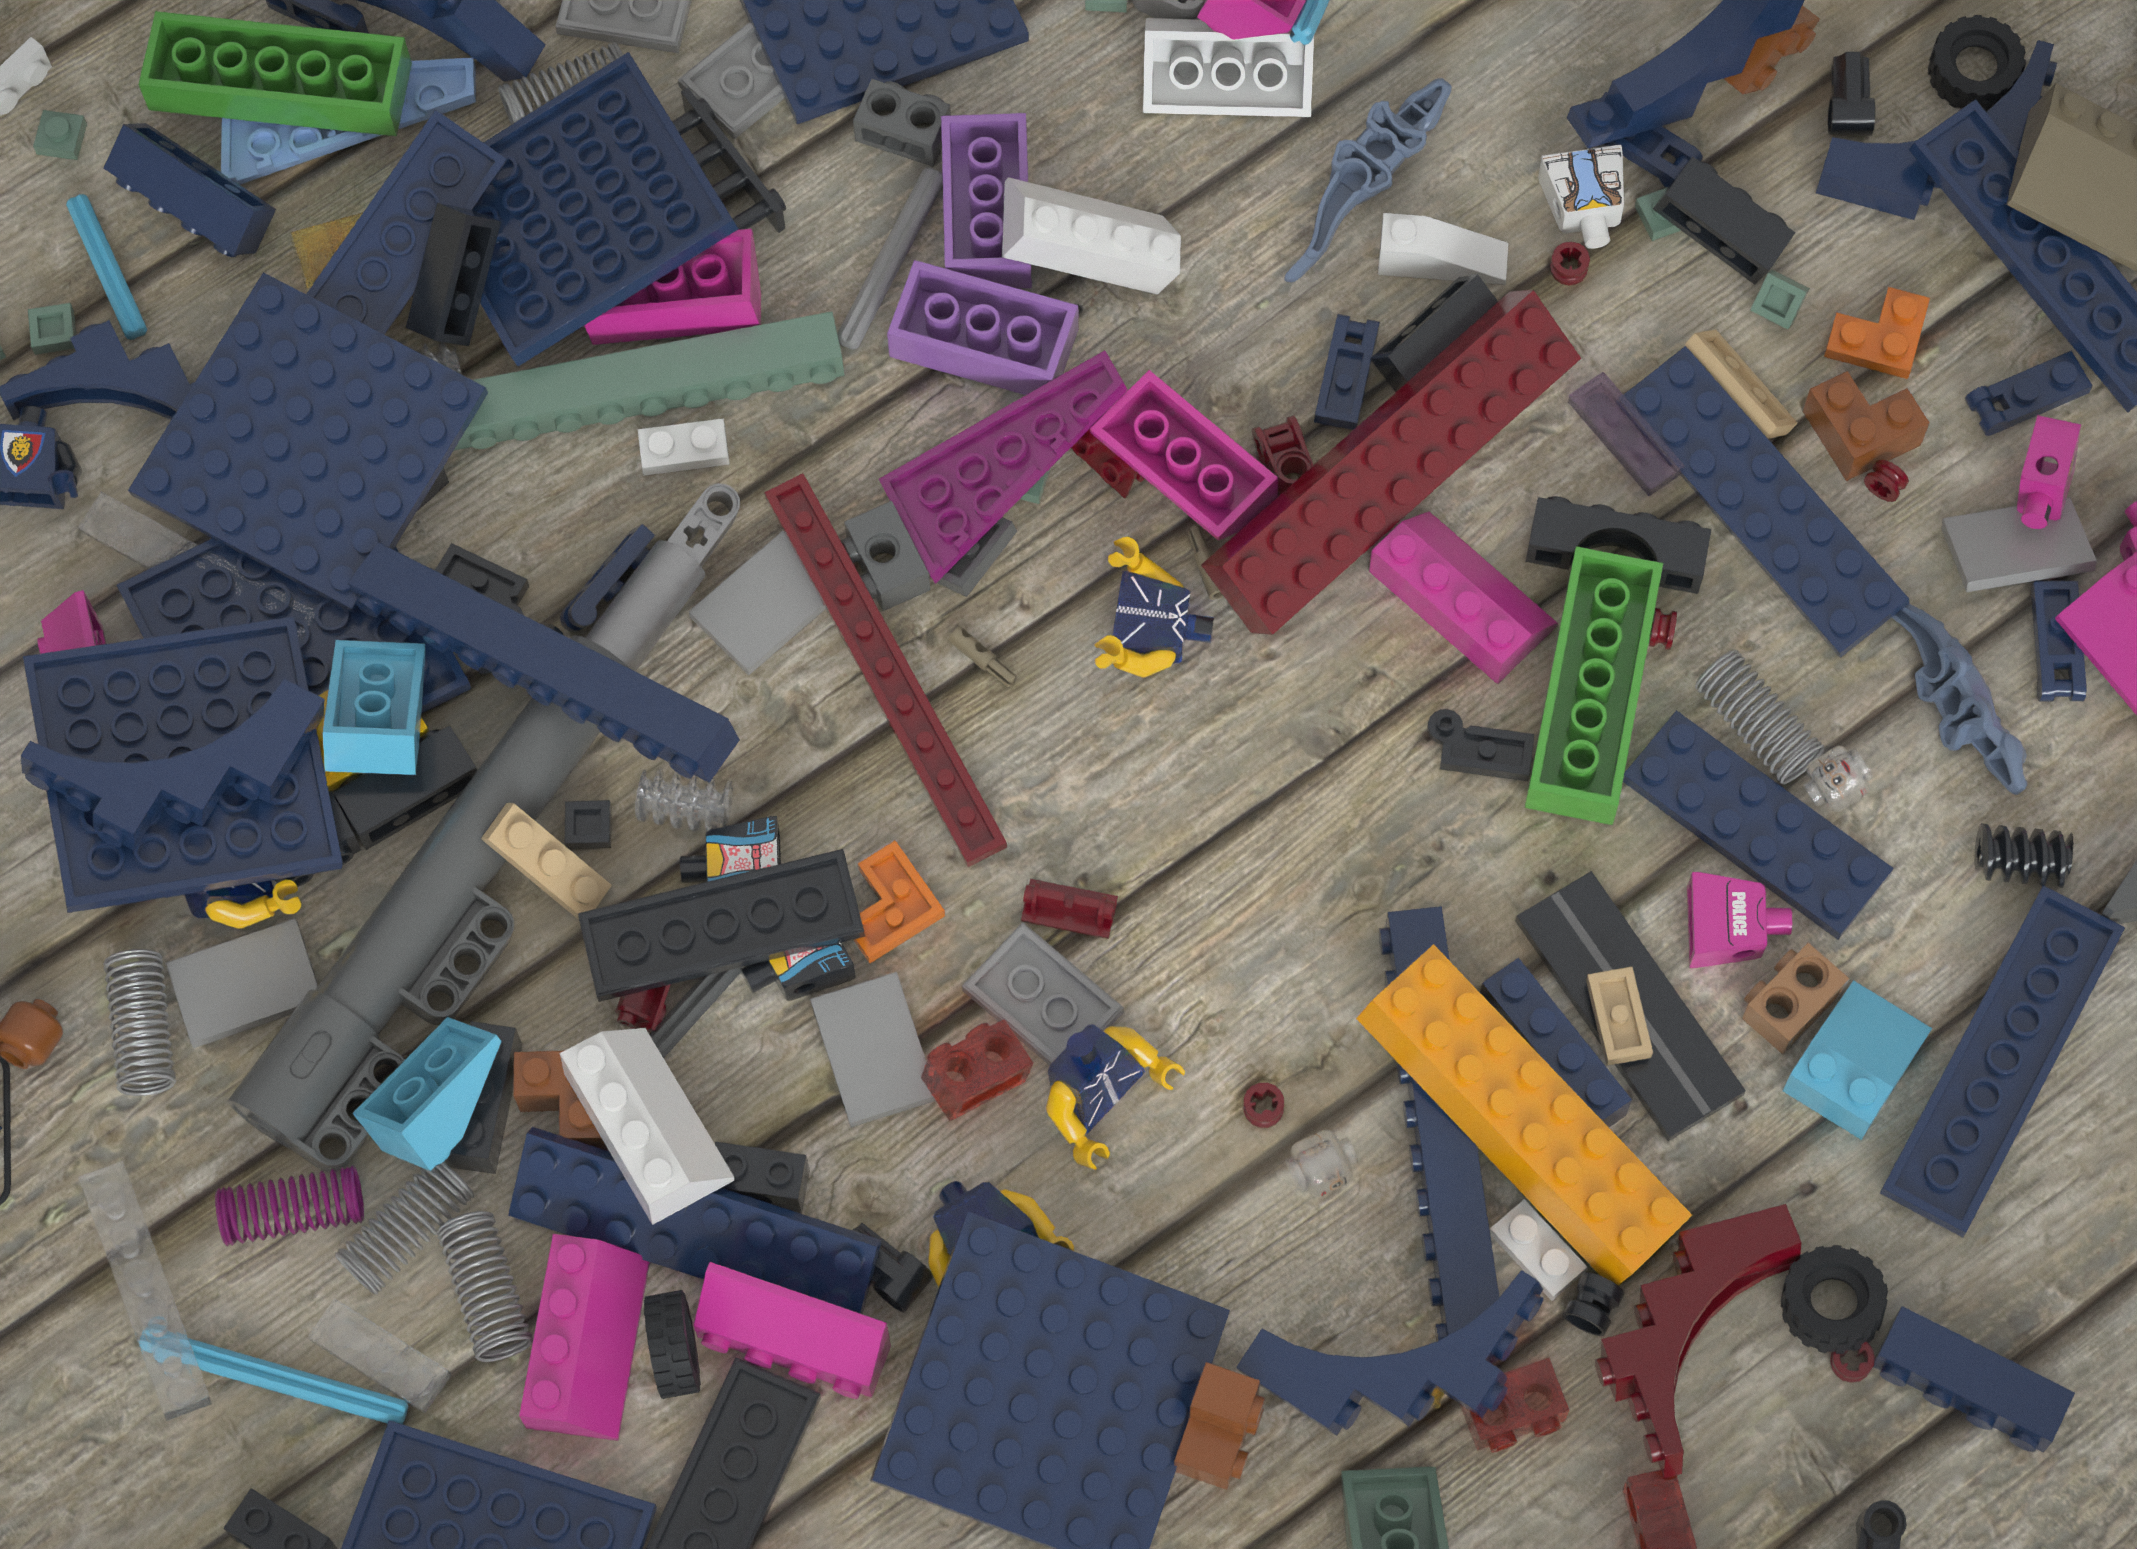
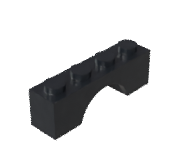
M1558 496L1548 497L1547 499L1538 497L1525 562L1569 570L1572 566L1576 546L1587 549L1615 546L1627 549L1641 559L1663 563L1659 587L1698 594L1704 576L1712 529L1703 528L1693 521L1682 520L1676 523L1660 520L1656 516L1644 512L1635 514L1616 512L1613 508L1601 504H1595L1590 507L1573 504L1568 499Z

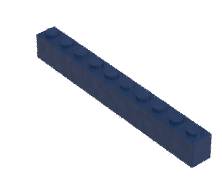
M379 542L347 583L355 596L358 597L355 601L356 605L369 616L377 618L380 614L388 618L390 623L404 634L411 635L412 632L423 636V639L434 649L442 653L449 649L456 653L459 659L475 670L484 667L492 671L493 676L504 685L514 688L517 684L527 689L528 694L539 703L549 706L552 702L562 707L563 712L574 721L584 724L587 720L597 725L599 731L615 742H620L621 739L632 743L633 747L640 754L650 760H656L657 757H660L669 762L670 767L685 778L691 779L695 775L710 783L740 741L727 717Z
M1442 906L1387 913L1385 928H1379L1381 955H1389L1391 970L1385 971V987L1394 981L1433 944L1450 961ZM1397 1062L1400 1085L1408 1084L1410 1100L1403 1101V1112L1406 1128H1414L1416 1144L1409 1145L1412 1172H1420L1422 1189H1416V1205L1418 1216H1427L1429 1233L1422 1234V1247L1425 1262L1433 1261L1435 1278L1428 1279L1431 1306L1440 1307L1442 1323L1435 1324V1338L1437 1342L1471 1323L1499 1299V1290L1477 1145Z

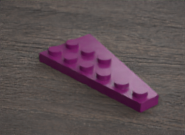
M1105 350L879 478L889 500L893 502L935 584L1127 392V387Z

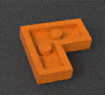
M1888 287L1878 323L1836 313L1824 357L1908 379L1930 298Z
M896 840L858 863L860 873L879 898L878 902L860 912L865 937L854 939V942L870 964L945 917L944 908Z

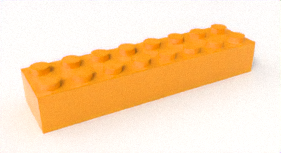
M1434 944L1381 991L1356 1018L1600 1276L1619 1286L1692 1216L1678 1199Z

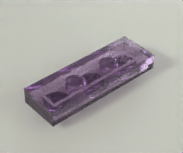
M1604 372L1569 394L1568 403L1648 496H1651L1681 475L1685 465Z

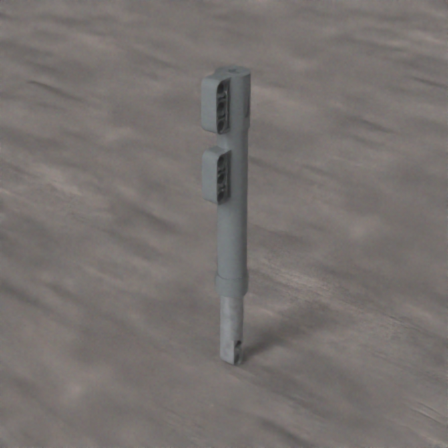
M717 483L709 486L668 541L659 540L655 543L586 638L574 635L570 639L636 671L704 579L705 571L702 566L732 527L740 508L738 493L726 484ZM713 501L724 503L729 513L724 516H717L709 510L707 504ZM699 529H702L704 534L700 544H695L693 548L689 547L686 544L687 540L691 541ZM533 698L530 699L318 987L307 992L227 1100L230 1107L260 1132L284 1147L293 1150L320 1170L330 1172L333 1168L337 1172L340 1171L342 1166L345 1168L369 1137V1134L360 1122H356L348 1116L346 1112L347 1107L356 1101L364 1102L381 1085L373 1074L378 1066L386 1064L397 1069L405 1061L399 1053L380 1041L378 1035L401 1004L433 1025H440L447 1017L454 1019L510 942L514 931L512 914L501 904L483 893L506 862V859L481 839L506 803L516 804L536 821L599 735L600 731L597 725L587 720L584 724L574 721L563 712L562 707L552 702L549 706H545ZM487 920H496L503 925L505 933L499 938H489L482 933L480 925ZM463 955L470 956L477 961L479 969L473 974L464 975L456 970L454 961ZM434 992H444L451 998L452 1006L445 1011H436L429 1006L427 997ZM329 1138L338 1139L344 1144L345 1153L337 1159L325 1158L320 1153V1144Z

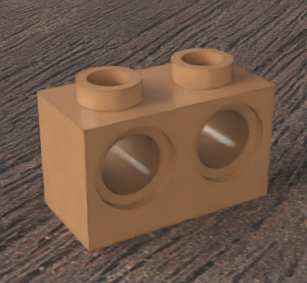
M1807 943L1798 953L1793 949L1789 950L1774 967L1778 974L1768 984L1763 980L1759 981L1744 998L1748 1005L1742 1019L1783 1055L1844 992L1850 979L1810 943ZM1800 973L1810 974L1817 980L1818 985L1815 987L1803 986L1797 980L1796 975ZM1770 1004L1781 1005L1787 1011L1788 1017L1775 1018L1768 1013L1766 1006Z

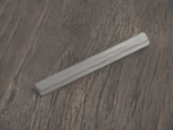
M927 167L918 178L837 333L839 344L855 350L861 344L943 186V174Z

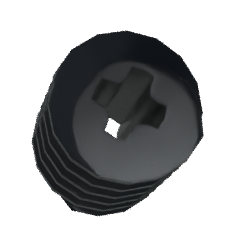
M1981 823L1975 843V869L1977 870L1978 867H1982L1985 880L1991 881L1996 869H2001L2003 881L2008 883L2014 870L2019 871L2022 884H2027L2032 872H2037L2040 886H2045L2050 874H2055L2058 887L2063 888L2072 866L2073 834L2071 832L2066 841H2064L2062 832L2053 830L2046 840L2043 829L2035 828L2028 839L2026 829L2024 827H2016L2010 838L2007 826L1999 825L1992 836L1989 825Z

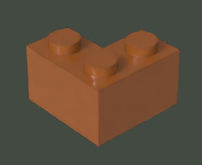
M1802 5L1792 29L1758 38L1742 73L1724 78V80L1742 94L1759 90L1763 91L1774 80L1777 74V70L1774 67L1781 57L1797 52L1802 53L1812 43L1816 36L1813 29L1820 18Z
M1848 371L1810 388L1802 411L1846 481L1871 470L1878 460L1890 461L1921 446L1930 424L1908 388L1869 405Z
M563 1051L514 1052L513 1096L520 1112L559 1111L560 1136L609 1151L564 1075L560 1053Z
M1208 1362L1205 1363L1190 1406V1418L1174 1461V1465L1177 1466V1473L1225 1490L1228 1489L1232 1477L1241 1479L1249 1452L1241 1450L1247 1433L1256 1435L1264 1412L1265 1397L1259 1396L1260 1380Z

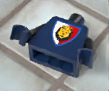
M24 406L21 408L18 425L0 424V505L64 509L65 492H69L71 498L78 497L76 486L82 475V468L71 446L61 440L56 429L45 427L47 412L42 408Z

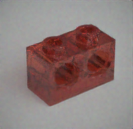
M1005 1019L991 1026L988 1023L976 1026L967 1033L964 1040L953 1046L947 1042L936 1047L927 1056V1062L921 1079L948 1120L952 1121L1026 1082L1034 1062ZM985 1052L997 1053L1003 1061H992L985 1055ZM946 1072H957L964 1077L965 1081H954L947 1076Z
M1550 1358L1504 1373L1508 1378L1504 1384L1508 1390L1504 1399L1497 1407L1505 1416V1422L1501 1425H1488L1480 1416L1460 1404L1477 1451L1489 1447L1492 1453L1499 1452L1518 1443L1517 1437L1534 1432L1535 1437H1543L1562 1428L1561 1422L1566 1420L1569 1408ZM1530 1392L1542 1393L1548 1399L1549 1407L1542 1411L1533 1410L1526 1404L1524 1396Z
M1660 1469L1628 1477L1622 1490L1638 1549H1697L1677 1475L1664 1478Z

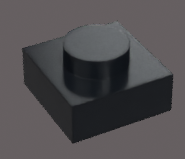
M610 800L565 801V846L569 850L611 848L612 806Z

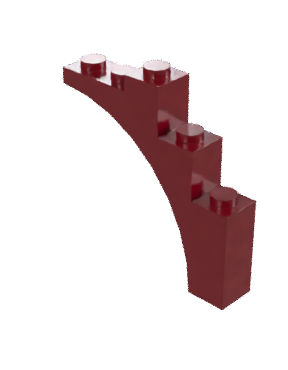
M1786 1204L1679 1232L1678 1251L1673 1252V1262L1677 1276L1640 1285V1304L1634 1305V1313L1639 1329L1601 1339V1358L1595 1359L1599 1381L1602 1387L1610 1386L1615 1402L1628 1399L1635 1422L1643 1421L1647 1432L1646 1435H1643V1441L1648 1459L1651 1463L1658 1462L1664 1478L1682 1474L1684 1450L1675 1420L1674 1397L1679 1373L1692 1344L1710 1319L1733 1298L1762 1280L1789 1270L1792 1263L1800 1259L1802 1242Z

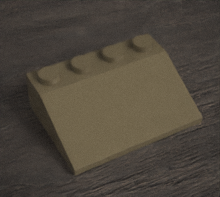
M2055 83L2028 112L2006 205L2137 272V125Z

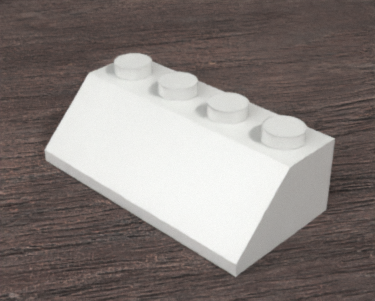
M1146 18L1143 113L1311 117L1314 37L1307 45H1303L1300 41L1294 43L1290 38L1292 31L1290 29L1288 33L1232 40L1222 33L1213 31L1200 19Z
M1009 177L1005 180L1003 258L1157 295L1180 274L1181 235L1164 216Z
M646 1028L602 1031L560 1053L564 1075L652 1225L735 1181L732 1172Z

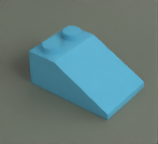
M335 641L323 726L325 771L416 775L420 740L425 644Z
M1853 980L1791 1072L1783 1092L1862 1140L1932 1028Z
M447 1017L353 1112L354 1116L383 1152L431 1171L449 1157L451 1150L463 1138L501 1040L496 1034Z

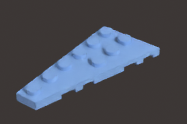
M473 57L412 61L399 129L429 119L435 110L444 114L476 103V68ZM222 118L221 173L241 185L381 135Z

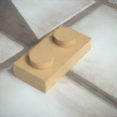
M1633 967L1588 974L1586 983L1606 1066L1651 1058L1653 1050Z

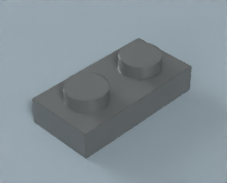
M1002 517L937 583L967 597L1017 533L1013 522Z

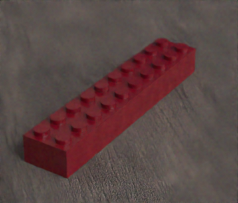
M1534 290L1509 292L1201 564L1202 568L1251 633L1273 635L1581 359L1580 355Z

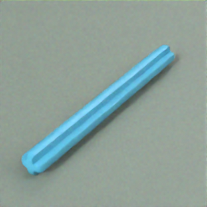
M147 1328L141 1340L140 1349L144 1354L387 1424L389 1420L403 1424L407 1416L408 1404L402 1399L155 1328Z

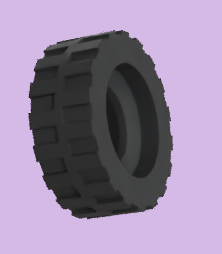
M1974 15L1973 17L1966 18L1964 16L1958 18V21L1954 23L1950 22L1945 26L1944 31H1940L1929 59L1928 75L1931 76L1930 83L1932 88L1937 90V95L1942 100L1945 99L1954 108H1964L1976 99L1987 112L1988 109H1991L2012 89L2025 69L2026 60L2024 56L2026 51L2025 47L2020 43L2021 38L2011 30L2009 25L2006 23L2002 24L1993 17L1986 18L1982 17V15ZM1968 47H1979L1988 50L1996 58L1997 71L1987 80L1977 81L1963 76L1957 68L1956 58L1958 54Z
M1841 1245L1825 1248L1824 1246L1815 1247L1814 1251L1809 1253L1806 1251L1800 1255V1259L1797 1262L1794 1261L1789 1268L1781 1296L1782 1317L1784 1323L1789 1325L1790 1333L1794 1337L1797 1336L1802 1341V1344L1808 1348L1811 1346L1818 1349V1352L1826 1354L1827 1352L1845 1354L1847 1350H1853L1854 1352L1861 1349L1864 1342H1871L1875 1337L1876 1331H1879L1888 1302L1886 1299L1888 1294L1887 1283L1884 1284V1275L1880 1269L1873 1265L1874 1261L1868 1256H1862L1859 1254V1251L1850 1248V1250L1841 1248ZM1825 1280L1845 1282L1856 1293L1857 1307L1850 1316L1839 1320L1823 1317L1814 1309L1811 1302V1293L1814 1287Z
M683 1290L645 1296L644 1316L648 1349L657 1390L661 1399L699 1393L701 1381L698 1353L685 1293Z

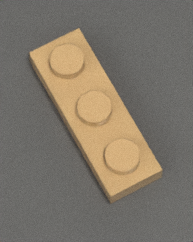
M1716 329L1694 333L1685 343V346L1768 439L1787 435L1797 425L1796 420Z
M506 803L481 838L578 920V913L596 909L612 886L514 803Z

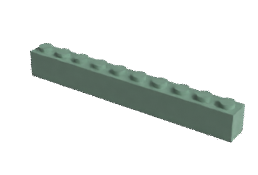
M833 311L474 379L473 381L486 387L488 394L454 451L470 447L486 449L494 446L496 442L512 439L527 441L536 438L539 434L554 431L569 433L580 429L581 426L595 423L610 425L618 423L624 418L642 414L644 416H657L663 414L668 409L684 406L687 408H699L705 406L710 401L726 398L741 400L749 397L752 393L767 390L783 392L791 389L794 385L809 382L815 384L831 382L836 377L845 376Z

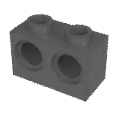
M871 79L853 119L855 141L934 167L942 149L941 116H951L950 104L945 103L935 95H920L908 91L895 82L887 81L883 83ZM883 110H888L892 112L891 114L886 116H881L877 114L878 112ZM921 123H928L932 125L924 129L915 127Z

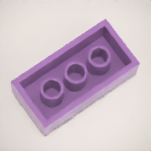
M1026 113L941 116L945 269L1017 289L1032 288L1031 264L1002 257L1005 180L1009 177L1028 182Z
M914 260L887 332L889 356L1027 395L1064 373L1079 330L1078 305Z

